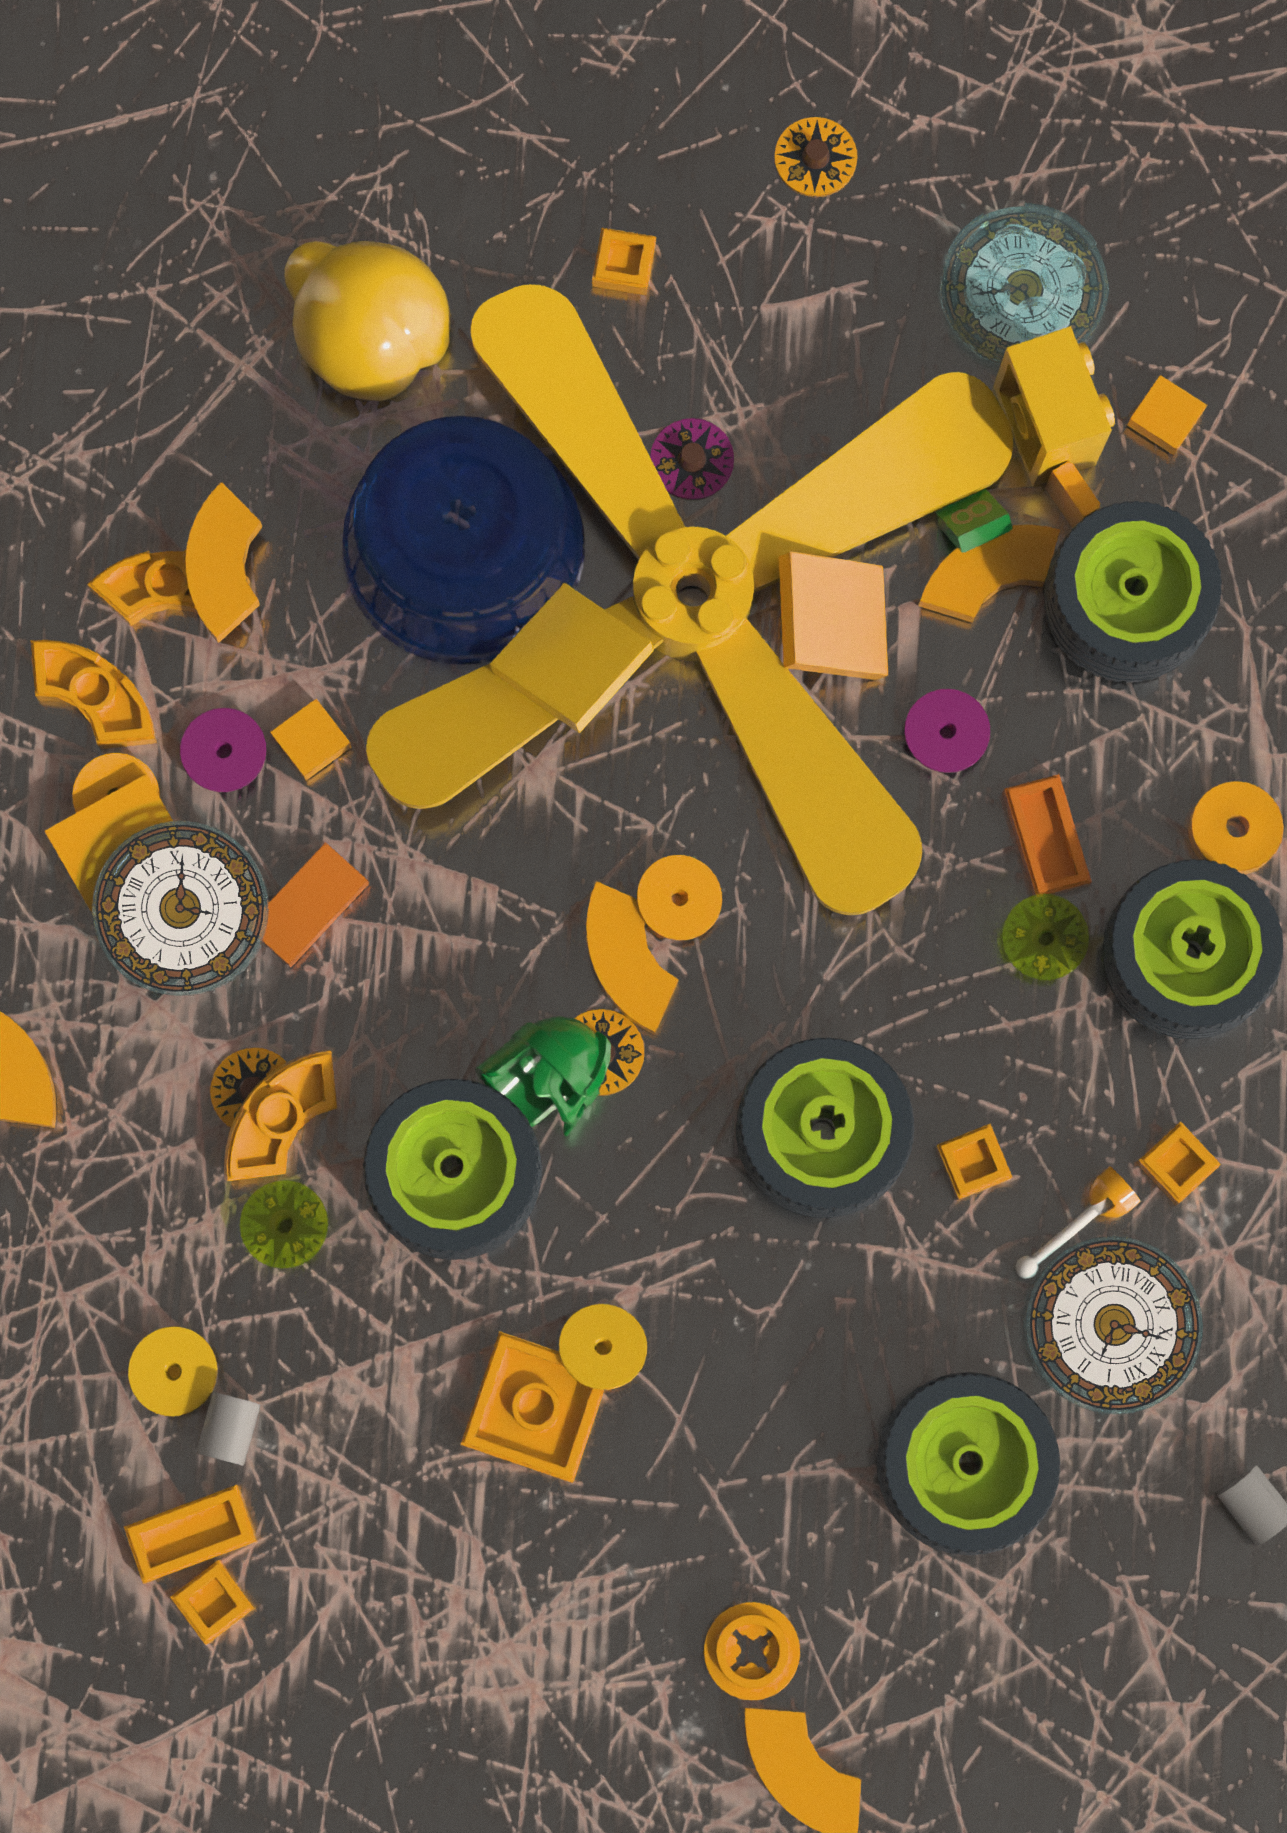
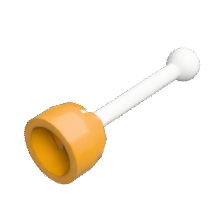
M1111 1166L1098 1175L1091 1184L1089 1190L1090 1206L1032 1256H1023L1018 1259L1015 1269L1021 1278L1031 1279L1035 1277L1039 1271V1265L1097 1215L1106 1218H1118L1128 1213L1141 1202L1132 1188Z

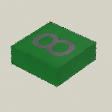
M986 488L935 511L939 527L962 553L1013 529L1009 513Z

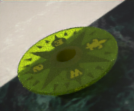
M1038 894L1022 900L1010 911L1004 923L1002 941L1008 959L1018 971L1033 979L1054 980L1068 975L1082 962L1088 949L1089 932L1084 916L1073 903L1057 895Z
M274 1181L260 1187L249 1197L240 1217V1233L245 1247L255 1259L273 1268H293L308 1262L319 1252L328 1232V1216L323 1202L313 1190L295 1181Z

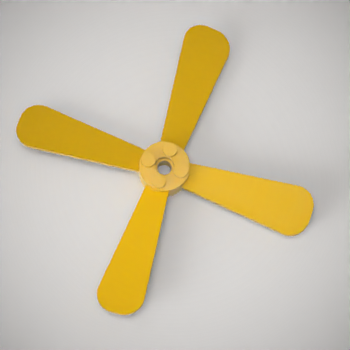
M528 284L514 287L485 301L475 312L471 323V339L477 356L639 560L633 578V596L604 610L649 639L653 650L656 649L664 655L678 660L700 662L813 895L823 906L839 914L859 915L876 909L899 894L910 884L920 866L922 858L920 834L906 813L788 668L783 667V662L749 622L753 593L780 581L779 556L791 551L833 558L988 488L997 482L1004 474L1010 462L1013 451V434L1010 423L993 392L984 382L966 373L950 372L935 377L725 536L708 528L685 527L575 307L565 296L546 286ZM686 586H697L706 592L708 599L699 606H688L679 600L677 593ZM489 663L384 713L369 732L366 753L373 773L392 799L411 808H432L448 802L559 719L494 675Z

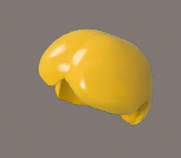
M314 241L300 245L287 259L284 276L286 286L295 301L292 326L298 350L307 366L340 394L369 401L390 399L404 391L413 382L420 369L435 365L444 356L449 345L451 331V313L447 296L439 280L429 267L406 249L375 241L351 242L338 247L329 243Z

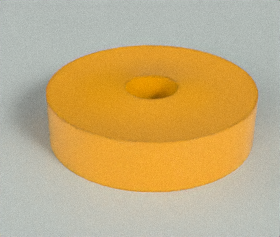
M1240 781L1222 783L1206 792L1193 808L1188 823L1190 844L1200 860L1226 864L1231 868L1237 869L1241 874L1252 873L1264 866L1277 852L1284 831L1282 814L1274 799L1260 787ZM1227 821H1240L1245 828L1244 836L1234 837L1230 835L1226 828Z

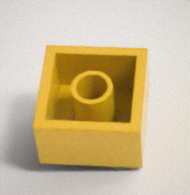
M1071 326L1007 347L993 385L1001 407L1010 423L1013 438L1032 487L1048 482L1051 472L1067 461L1073 463L1078 472L1096 466L1112 431L1111 427L1115 425L1114 413L1108 397L1104 393L1097 394L1090 376L1094 374V363L1090 350L1085 342L1077 343Z

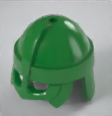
M556 1016L542 1019L535 1023L526 1022L511 1035V1040L475 1068V1072L484 1085L501 1092L522 1111L531 1127L537 1125L557 1108L561 1120L564 1121L563 1134L566 1137L574 1129L584 1110L600 1094L598 1088L605 1078L610 1063L611 1043L599 1031L595 1033L583 1022L570 1017Z

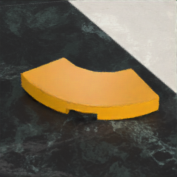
M222 482L211 492L195 517L187 542L185 558L186 578L193 604L202 623L218 643L260 605L258 598L248 585L245 562L249 545L262 528L261 521Z
M1012 525L1013 529L1010 532L965 553L956 548L940 563L932 574L918 606L972 623L982 604L998 591L1018 585L1043 587L1060 529L1040 525Z
M186 549L184 551L154 553L146 551L132 555L109 566L87 584L89 589L130 626H133L148 614L168 609L189 611L198 615L188 589L185 564Z
M30 640L35 696L39 701L61 702L79 711L92 726L97 745L100 749L157 743L154 724L142 696L131 680L116 666L102 658L98 653L76 644L54 640Z
M596 881L590 897L586 922L587 946L593 969L602 989L616 1008L633 1023L655 1035L679 979L661 968L648 949L644 928L645 921L638 909L637 899Z
M0 1011V1121L55 1128L56 1095L49 1067L29 1035L10 1017Z
M331 1050L312 1052L283 1064L260 1081L250 1092L234 1118L228 1135L224 1158V1178L226 1181L286 1174L288 1150L298 1130L316 1115L337 1109Z
M744 1707V1726L750 1756L761 1780L778 1803L797 1820L821 1833H858L861 1778L838 1772L819 1757L808 1737L805 1712Z

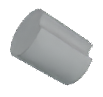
M213 1392L196 1453L244 1466L261 1405Z
M1257 1465L1240 1474L1217 1494V1497L1256 1546L1263 1544L1287 1526V1503Z

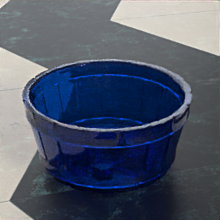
M450 416L425 421L413 426L393 438L378 452L367 467L350 499L344 520L342 558L347 583L351 584L350 591L366 619H371V625L380 634L399 647L401 645L405 651L420 658L435 662L443 660L445 664L469 665L481 664L483 660H486V663L493 661L530 619L550 600L563 583L577 591L575 586L576 584L579 585L584 569L585 549L583 545L586 544L580 510L567 481L557 467L529 439L516 430L496 421L471 416ZM460 499L464 507L474 506L477 514L469 518L470 528L459 531L455 523L447 525L444 523L442 516L450 512L449 503L453 500Z

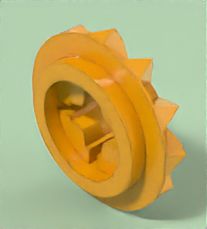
M740 1603L719 1614L712 1623L705 1638L704 1659L710 1676L723 1691L743 1700H762L777 1694L792 1680L800 1660V1644L792 1623L779 1610L762 1603ZM735 1630L742 1636L746 1635L751 1640L757 1639L760 1635L763 1637L769 1631L773 1634L766 1640L767 1645L762 1650L763 1655L767 1659L765 1662L771 1668L769 1672H766L762 1666L758 1667L751 1661L744 1666L740 1665L734 1671L730 1668L737 1662L736 1657L741 1653V1648L736 1643L738 1639L732 1634Z

